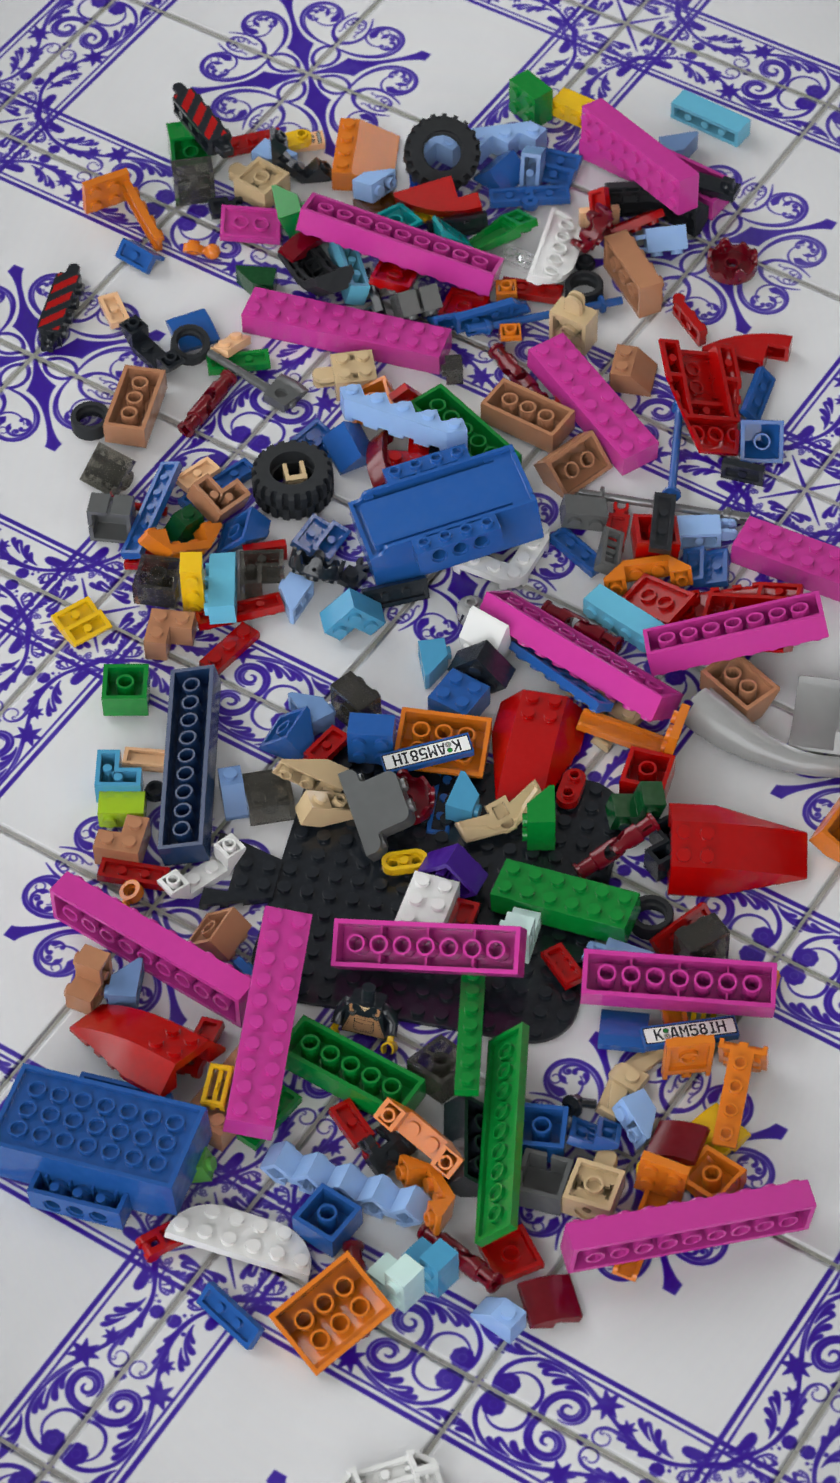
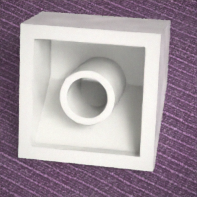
M472 606L459 635L460 648L464 649L488 640L506 659L511 653L509 649L511 644L509 625Z

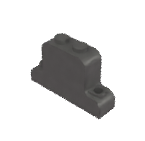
M345 770L339 773L338 776L366 856L375 862L382 859L388 852L387 837L407 829L415 823L416 816L414 811H417L413 799L408 796L409 785L404 777L399 778L394 772L386 771L365 780L362 773L357 774L353 770Z

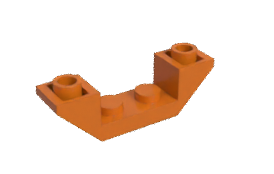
M516 279L495 280L496 302L510 297L517 299ZM520 323L499 324V342L522 341Z
M207 521L200 524V527L193 533L195 539L185 543L180 541L170 543L166 528L157 529L152 527L144 531V534L138 539V543L163 561L180 560V552H202L203 556L214 543L222 528V523Z
M666 554L623 560L603 578L604 586L618 595H624L627 592L626 582L637 581L644 573L656 578L670 576L671 584L678 587L693 585L691 566Z
M387 1097L373 1115L390 1132L398 1131L432 1160L430 1165L448 1180L463 1163L464 1158L448 1138L414 1110L392 1098Z
M402 1154L399 1156V1162L395 1168L396 1177L405 1188L417 1185L418 1187H423L424 1191L429 1194L432 1200L428 1201L427 1210L424 1212V1223L430 1228L434 1236H438L452 1217L456 1196L443 1175L431 1166L430 1163Z

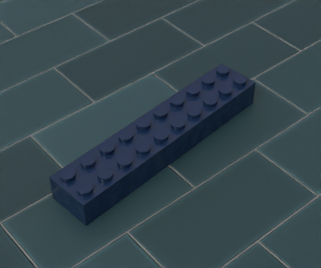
M214 664L171 670L157 849L165 866L210 861L221 679Z

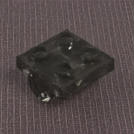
M99 442L79 480L103 493L110 494V491H112L114 496L115 494L119 495L121 490L124 491L131 485L134 478V473L131 470L136 461Z

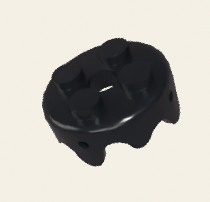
M293 546L288 562L293 573L305 574L307 580L318 582L321 579L326 583L334 584L335 581L341 579L346 561L342 560L340 564L339 560H333L331 564H327L323 550L318 549L313 555L307 556L306 552L302 549L296 553L297 547Z

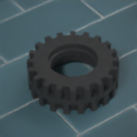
M442 113V116L432 114L428 119H421L417 125L412 127L403 150V163L406 165L405 170L407 174L409 173L412 177L411 180L421 185L452 176L456 191L461 186L465 187L475 175L481 156L479 149L480 141L476 139L475 130H471L466 121H459L458 116L448 117L447 113ZM445 135L457 142L460 147L461 156L455 167L441 171L434 169L427 163L424 158V146L434 136Z

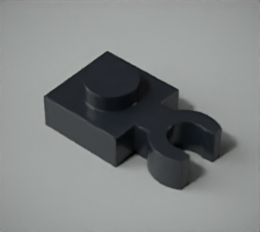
M228 196L208 199V208L212 220L221 219L222 204L238 206V204H242V197H235L231 201L228 200Z
M363 557L357 559L355 567L348 565L343 571L341 579L337 581V584L355 591L359 589L367 580V573L370 572L368 565H362L364 563Z

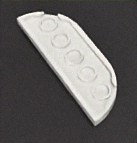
M554 207L551 208L526 281L537 286L555 284L566 280L572 274L580 251L570 241L572 238L581 240L579 238L581 227H577L572 222L573 218L567 213Z
M203 1204L188 1208L179 1213L165 1230V1238L298 1279L309 1280L311 1272L309 1250L302 1238L282 1223L223 1205Z

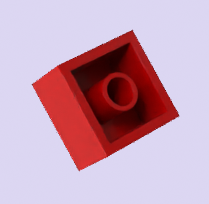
M633 514L630 530L633 559L665 555L648 552L652 514ZM675 515L672 548L669 556L678 559L681 542L677 515Z
M631 746L619 780V794H634L640 781H662L665 798H667L675 773L676 755Z

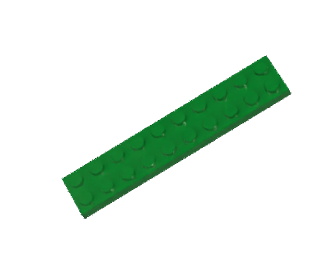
M524 1022L488 1041L474 1242L480 1247L518 1229L529 1026Z

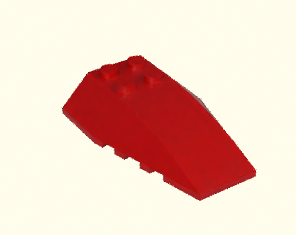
M660 338L658 342L665 377L698 452L701 454L737 456L739 454L740 430H738L740 414L738 413L739 405L741 404L739 390L742 387V380L734 345L716 343L708 352L680 349L679 340Z
M753 582L752 586L742 587V584L732 585L730 589L720 590L719 587H714L706 592H700L699 589L690 590V592L695 593L697 600L677 622L803 594L804 586L803 584ZM794 646L764 652L787 653L792 652Z
M523 689L501 701L492 730L495 800L505 795L510 802L534 779H536L542 791L549 785H554L555 787L557 783H560L567 768H570L574 757L581 751L585 732L576 729L583 710L568 696Z
M669 803L668 827H671L670 869L667 872V895L719 897L725 894H734L745 890L807 879V832L717 805Z
M101 1004L69 1027L70 1032L87 1047L91 1046L94 1049V1053L98 1057H103L112 1070L116 1069L123 1080L149 1094L165 1097L177 1088L176 1072L191 1060L199 1057L210 1063L226 1051V1047L185 1026L150 1012L121 1005Z

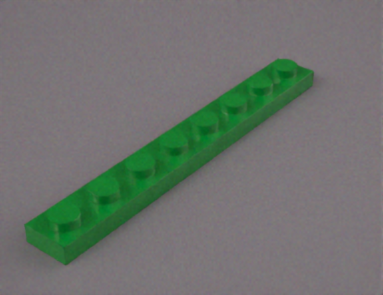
M461 975L454 1096L479 1097L486 976Z

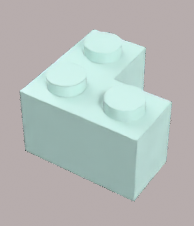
M513 907L512 912L507 911L505 920H501L499 925L521 926L527 929L525 963L529 964L541 928V913Z
M386 1252L366 1271V1274L395 1309L398 1308L404 1314L425 1294L424 1267L406 1253L397 1260Z

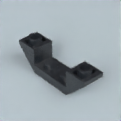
M273 126L269 128L272 164L290 172V176L301 184L330 182L332 180V168L328 162L316 157L305 166L301 161H296L286 151L288 149L286 134Z
M136 314L119 324L133 353L149 368L166 370V373H169L186 363V360L177 351L171 349L165 352L149 338L148 325Z

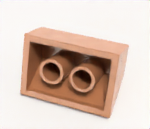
M593 430L577 434L534 464L543 483L562 498L564 494H575L580 488H584L613 467Z
M743 656L728 661L723 660L711 663L701 670L700 673L701 690L712 688L752 722H755L764 715L780 691V687Z

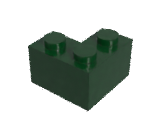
M640 781L634 794L611 793L605 805L609 829L623 831L631 824H637L646 818V814L649 812L656 821L659 820L667 805L662 781Z

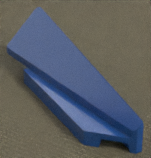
M510 297L470 310L429 316L427 321L432 325L450 329L454 328L456 333L459 334L465 332V324L481 322L482 319L486 318L490 321L513 318L530 313L531 309L526 300L519 301Z

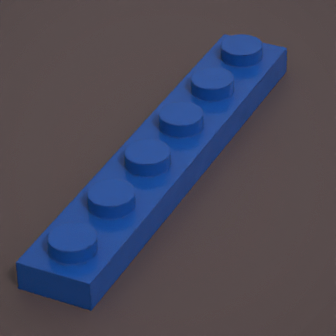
M180 461L160 463L120 552L123 559H143L147 549L138 543V539L144 534L146 529L157 527L183 466Z
M511 641L509 649L516 654L518 659L527 661L532 669L541 671L545 674L544 677L559 684L561 690L570 692L574 695L573 698L587 704L589 710L595 713L612 711L613 702L593 688H590L582 680L572 677L568 670L554 666L552 660L536 655L534 653L535 650L532 648L523 647L517 641Z

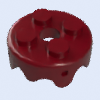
M601 203L595 205L599 212L589 210L586 213V218L590 224L587 228L580 230L579 238L581 240L572 238L570 241L576 249L585 254L590 250L593 251L596 245L599 246L604 238L602 234L614 221L611 217L612 210Z
M724 237L716 247L709 248L706 260L707 272L710 277L722 284L740 285L746 283L754 277L757 271L758 251L756 248L751 250L743 241L738 245H733L728 237Z
M400 769L396 775L399 778L404 777L409 785L408 796L413 799L417 811H414L416 820L412 826L418 825L428 819L434 810L435 788L434 786L431 787L424 776L415 778L409 774L408 770Z

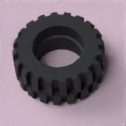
M290 440V442L280 441L275 446L273 444L268 446L266 451L263 450L253 462L251 476L253 497L260 508L262 507L265 513H271V516L277 519L281 517L286 521H290V519L298 521L304 517L310 518L313 513H320L324 506L326 507L330 503L334 494L333 467L331 459L322 449L320 450L314 444L309 445L306 441L296 442V440ZM299 461L304 462L308 480L299 484L278 482L283 479L282 464H287L290 476L300 474Z

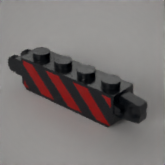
M175 83L173 85V92L175 93L173 96L174 114L206 154L211 156L219 154L223 159L234 155V148L230 143L232 135L229 129H225L222 125L220 118L213 114L211 107L203 102L201 95L197 94L192 87L187 89L184 84Z
M76 263L70 264L66 272L56 274L37 324L38 339L41 343V351L53 353L57 346L62 347L64 339H67L69 335V325L74 322V312L79 308L80 295L83 296L85 291V284L82 283L81 274H79L80 266Z

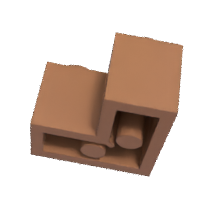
M207 473L191 485L186 497L208 521L218 523L223 522L243 508L251 493L238 478L224 488H221Z
M152 608L143 641L145 659L167 661L171 644L193 646L197 632L196 613Z
M127 814L121 832L98 829L93 844L95 864H100L102 857L143 863L151 838L150 818Z
M85 944L81 951H78L74 956L75 978L66 985L64 996L68 1008L87 1015L102 1002L105 985L110 983L113 967L111 953Z

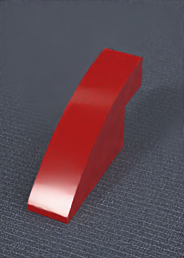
M452 176L393 193L396 203H403L412 211L430 216L449 217L483 210L478 192L462 197L457 196Z
M771 333L738 335L707 344L702 347V351L708 352L716 343L734 345L739 371L755 374L756 368L765 367L767 358L788 362L792 350L793 336Z

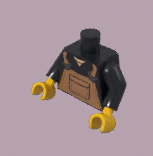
M364 983L362 988H355L352 995H346L336 1005L330 1021L332 1022V1026L329 1027L330 1029L340 1034L338 1030L340 1025L341 1030L383 1040L387 1037V1041L381 1045V1053H386L387 1044L392 1047L391 1055L398 1050L394 1037H397L399 1016L393 1006L389 1004L388 996L384 993L376 992L375 984Z

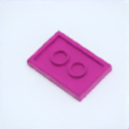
M222 204L219 241L280 245L281 223L278 219L276 208Z

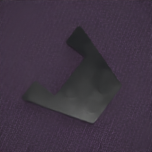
M220 832L218 841L226 837L227 834ZM240 841L246 847V851L235 865L228 891L204 887L199 902V909L208 910L210 906L227 908L230 904L243 903V906L268 903L269 900H273L283 860Z

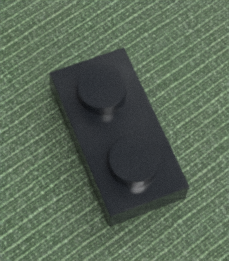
M724 457L721 466V478L762 487L765 480L766 466Z

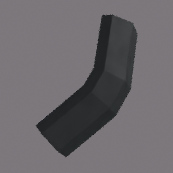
M635 181L605 183V187L609 188L610 204H619L620 217H634L646 211L663 208L665 216L660 219L672 225L686 224L687 234L694 238L701 233L708 220L709 206L698 201L697 208L678 216Z
M320 245L308 250L305 258L294 263L278 252L279 259L296 283L318 297L347 289L354 275L352 265L337 267L332 263Z

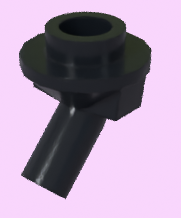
M579 1094L567 1095L562 1099V1106H569L570 1117H579L582 1114V1108L596 1109L597 1105L596 1099L582 1098Z

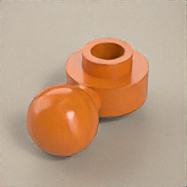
M188 240V243L183 244V253L205 255L208 259L214 260L219 257L220 248L214 243L208 244L205 247L200 245V241Z
M136 880L126 881L119 890V896L122 898L121 902L128 907L139 902L144 895V888Z

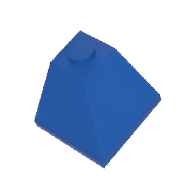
M740 419V461L749 463H783L784 420Z
M253 506L223 524L216 553L235 552L242 549V545L265 540L270 532L271 520Z
M306 706L280 715L259 748L283 759H303V753L314 742L310 709Z

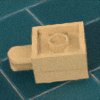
M259 156L247 167L239 162L233 163L229 167V180L234 184V196L242 197L244 202L254 207L271 208L275 205L272 185H277L291 191L290 172Z
M572 290L567 297L561 296L549 311V339L564 333L581 354L585 356L597 341L598 311L585 306V296L579 291Z
M372 349L330 354L331 366L315 368L312 373L313 385L316 388L334 387L337 401H340V387L349 384H361L363 386L377 379Z
M598 1151L593 1161L581 1157L577 1158L562 1195L561 1213L584 1220L593 1219L595 1216L602 1214L607 1216L614 1215L625 1187V1171L617 1168L618 1159L614 1151Z

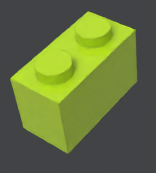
M99 791L97 811L99 827H123L127 814L146 817L147 803L145 791Z

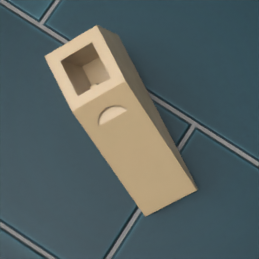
M281 759L272 773L304 789L341 793L343 788L338 774L349 770V768L329 759Z
M306 790L295 806L301 826L324 827L353 820L344 793Z

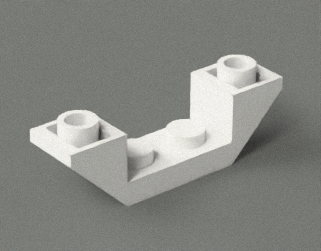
M230 833L213 844L214 856L210 858V861L203 862L185 875H182L175 868L158 879L157 884L171 898L193 899L203 892L204 887L210 888L229 876L246 851V847L233 833Z

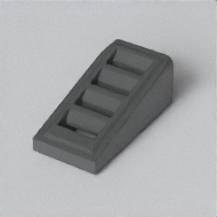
M608 526L603 528L595 558L594 571L608 575L621 563L624 532ZM608 537L614 538L617 541L609 540Z

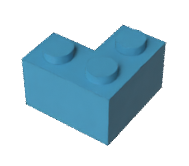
M348 588L320 612L324 633L338 640L343 639L354 628L372 635L386 623L381 603L351 588Z
M97 750L94 783L96 802L98 803L99 791H143L142 768H122L120 750Z
M422 1236L402 1254L406 1253L424 1267L425 1291L433 1293L437 1298L459 1279V1252L441 1238L434 1244H431Z

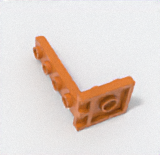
M127 168L82 182L83 209L86 214L126 201L152 248L155 251L163 250L162 241H164V234L161 229L156 227L154 216L148 213L147 204L141 200L138 188L134 187L131 183L130 173Z
M682 703L679 711L674 710L665 736L602 713L592 712L588 708L583 709L576 729L629 749L631 746L673 755L690 705Z
M660 1010L663 1024L688 1021L687 1012ZM699 1034L692 1037L665 1039L661 1067L662 1080H667L668 1075L681 1074V1078H690L691 1073L705 1072V1076H710L716 1043L714 1034Z
M720 1038L718 1045L719 1062H722L727 1068L712 1145L736 1150L751 1072L767 1071L769 1053L768 1046L759 1048L749 1046V1043L739 1041L738 1044L727 1042L725 1038Z
M644 1150L640 1158L633 1187L644 1192L637 1210H642L647 1206H664L668 1204V1201H678L681 1203L691 1167ZM644 1260L614 1265L612 1274L636 1282Z

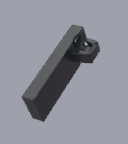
M698 172V193L731 203L735 201L741 190V184L736 183L734 178L727 176L718 178Z
M485 210L440 218L465 236L478 234L488 226L487 212ZM432 220L426 221L427 232L434 234Z
M368 267L365 269L368 280H370L372 271L370 267ZM370 284L369 294L373 305L364 310L387 315L379 288Z
M654 493L648 552L666 555L671 553L676 495Z
M425 575L361 589L363 595L381 603L382 609L430 598Z

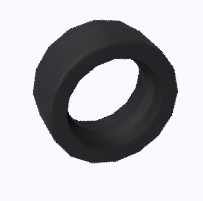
M589 270L576 271L565 280V297L575 287L581 285L595 288L592 292L582 293L585 296V303L595 302L599 295L603 296V280L595 272Z
M182 325L174 331L171 337L170 350L174 349L186 360V363L183 364L185 366L201 364L206 359L210 349L209 335L198 325ZM185 336H194L202 342V349L196 354L184 353L178 348L179 339Z
M95 401L83 402L77 405L70 415L73 433L78 438L87 441L103 438V423L108 408L104 404ZM89 416L103 419L100 423L92 426L79 423L82 419Z
M644 895L640 897V913L645 910H655L665 916V920L658 925H646L638 919L636 920L632 929L633 934L649 941V939L673 923L674 912L671 904L661 896Z

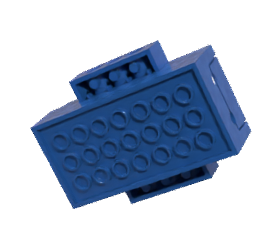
M463 443L382 469L385 480L384 485L365 490L359 499L348 502L355 534L376 586L431 574L544 537L537 499L512 444L470 457L467 447Z
M23 1063L0 1111V1177L28 1183L27 1194L30 1205L33 1208L124 1230L132 1210L155 1216H161L164 1213L177 1216L197 1172L196 1166L204 1147L208 1146L212 1137L207 1107L174 1100L173 1093H169L165 1097L149 1094L128 1082L82 1071L80 1076H75Z

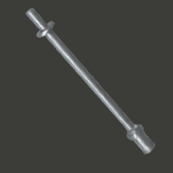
M601 486L600 491L579 489V495L601 497L606 498L609 502L629 503V505L653 508V500L606 493L603 486ZM677 503L675 506V512L692 515L720 514V518H733L737 524L742 525L746 523L750 516V512L731 510L730 507L724 510H715Z

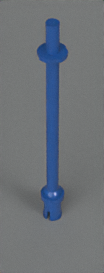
M599 295L597 301L585 303V306L591 307L594 310L599 309L600 313L603 314L606 312L607 307L622 305L623 298L620 296L604 299L602 295ZM549 311L497 321H490L488 318L482 319L481 322L465 324V333L467 337L480 334L490 335L493 330L499 329V324H525L549 319Z
M674 398L671 406L675 419L668 487L662 493L676 495V501L681 498V491L676 486L683 417Z

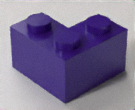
M459 843L428 852L418 869L419 872L460 882V898L463 899L477 895L489 875L482 868L481 864L475 861Z

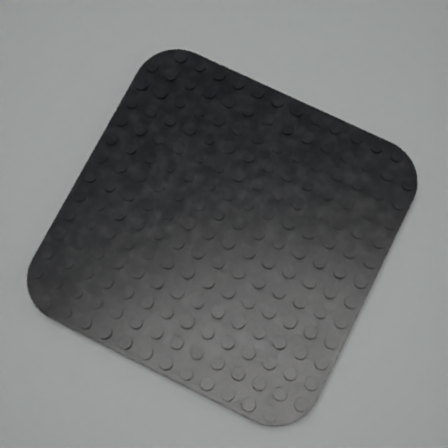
M347 745L331 760L349 768V770L355 771L357 774L362 773L365 780L384 772L382 765L348 762ZM486 763L483 779L470 778L479 793V804L482 805L480 816L487 814L484 806L495 801L494 764ZM413 770L409 771L412 777L419 778L424 776L431 787L439 784L431 829L443 831H438L436 834H426L427 823L431 818L430 815L424 822L387 837L388 852L418 848L424 850L427 854L428 852L459 843L489 874L477 895L464 898L480 903V911L474 924L499 925L501 920H505L506 915L491 910L490 893L506 858L579 877L572 865L574 863L578 864L589 857L588 854L611 838L618 837L622 831L609 829L605 805L613 792L600 783L586 780L580 801L572 809H563L558 806L556 793L560 783H557L555 786V850L527 851V841H522V822L518 825L517 829L508 834H499L466 843L454 825L456 822L445 817V804L458 777L448 775L452 779L450 784L443 783L445 774H441L440 777L437 773ZM443 793L448 795L445 798V802L439 800V796ZM444 812V814L440 816V820H438L436 818V813ZM296 813L282 856L283 865L273 900L268 901L267 906L312 914L297 1003L335 1009L336 1005L346 995H352L355 988H362L364 983L369 982L375 984L376 992L384 993L388 996L389 1004L393 1006L398 1014L399 1021L458 1031L461 975L337 969L331 966L334 918L395 921L414 873L397 876L385 874L382 870V859L373 862L366 856L354 819L324 827L301 826ZM448 825L450 826L449 835L445 832V827ZM609 845L604 851L605 858L615 856L614 852L609 849ZM614 862L601 871H595L587 879L609 885ZM541 924L529 964L525 963L524 978L486 976L482 1036L494 1038L521 1022L529 1026L528 1044L547 1042L565 1033L572 1026L578 1014L581 983L565 990L541 958V952L562 942L582 969L583 961L581 957L584 953V948H587L588 942L595 941L596 939ZM259 933L252 953V965H254Z

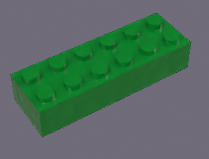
M442 383L411 400L415 412L437 409L441 421L463 418L468 431V452L470 457L510 445ZM514 448V450H515V452H516V454H517V456H518V459H519V461H520V463H521V465H522V454H520V453Z
M507 858L490 893L491 910L493 912L506 915L507 911L512 912L513 907L540 912L542 925L606 942L610 937L627 943L641 911L640 893Z
M304 1014L292 1028L285 1069L342 1100L350 1098L360 1110L373 1116L386 1098L390 1097L415 1111L425 1098L426 1079Z

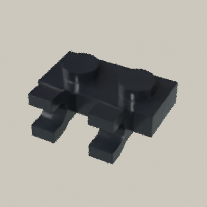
M380 1124L375 1130L383 1139L387 1140L383 1146L379 1147L372 1135L364 1137L357 1144L362 1151L369 1154V1157L364 1161L375 1176L381 1174L387 1176L398 1165L400 1155L411 1156L418 1149L396 1131L390 1132Z

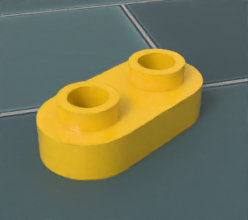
M306 129L285 133L288 149L292 151L307 148L312 144V134Z
M418 848L388 852L382 857V870L390 876L412 874L418 871L427 853Z

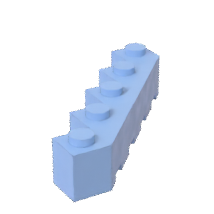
M532 121L471 128V130H475L476 139L480 141L479 149L481 156L479 164L491 154L498 156L513 149L517 153L519 150L523 151L526 145L547 147V128ZM445 135L434 136L429 139L423 150L424 158L430 166L435 161H439L453 168L459 162L461 156L460 147L457 142Z
M349 384L340 387V408L344 419L353 422L358 420L363 422L365 427L377 431L381 428L387 430L389 435L401 439L408 437L414 439L415 444L427 448L432 445L438 447L439 451L465 443L468 450V431L463 418L441 421L437 409L415 412L411 401H399L398 403L390 404L386 392L364 395L361 384Z
M288 1141L271 1144L259 1167L276 1183L285 1186L289 1182L299 1186V1191L310 1195L321 1183H324L364 1208L363 1213L379 1219H383L384 1216L396 1220V1225L405 1228L422 1224L428 1201L432 1200L417 1185L400 1189L393 1183L390 1177L384 1174L366 1177L360 1171V1168L352 1163L334 1166L324 1154L315 1152L302 1155Z

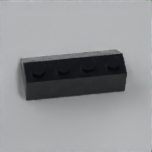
M457 1096L444 1104V1136L453 1143L464 1158V1161L449 1180L445 1176L443 1177L453 1193L459 1197H478L484 1103L472 1096Z

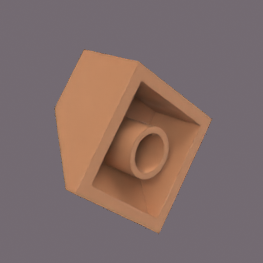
M617 344L610 370L609 385L615 392L651 397L658 364L639 347Z
M233 906L206 914L189 938V941L195 943L203 951L211 952L220 961L228 962L236 955L235 950L239 944L248 937L247 933L252 925Z

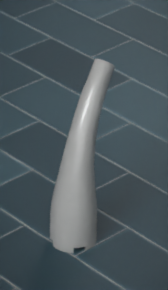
M712 688L702 689L691 699L694 704L688 712L684 725L709 743L736 756L780 771L805 776L840 778V757L817 755L782 743L755 725Z

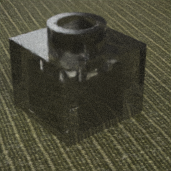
M461 354L445 355V364H441V375L446 377V385L463 384Z

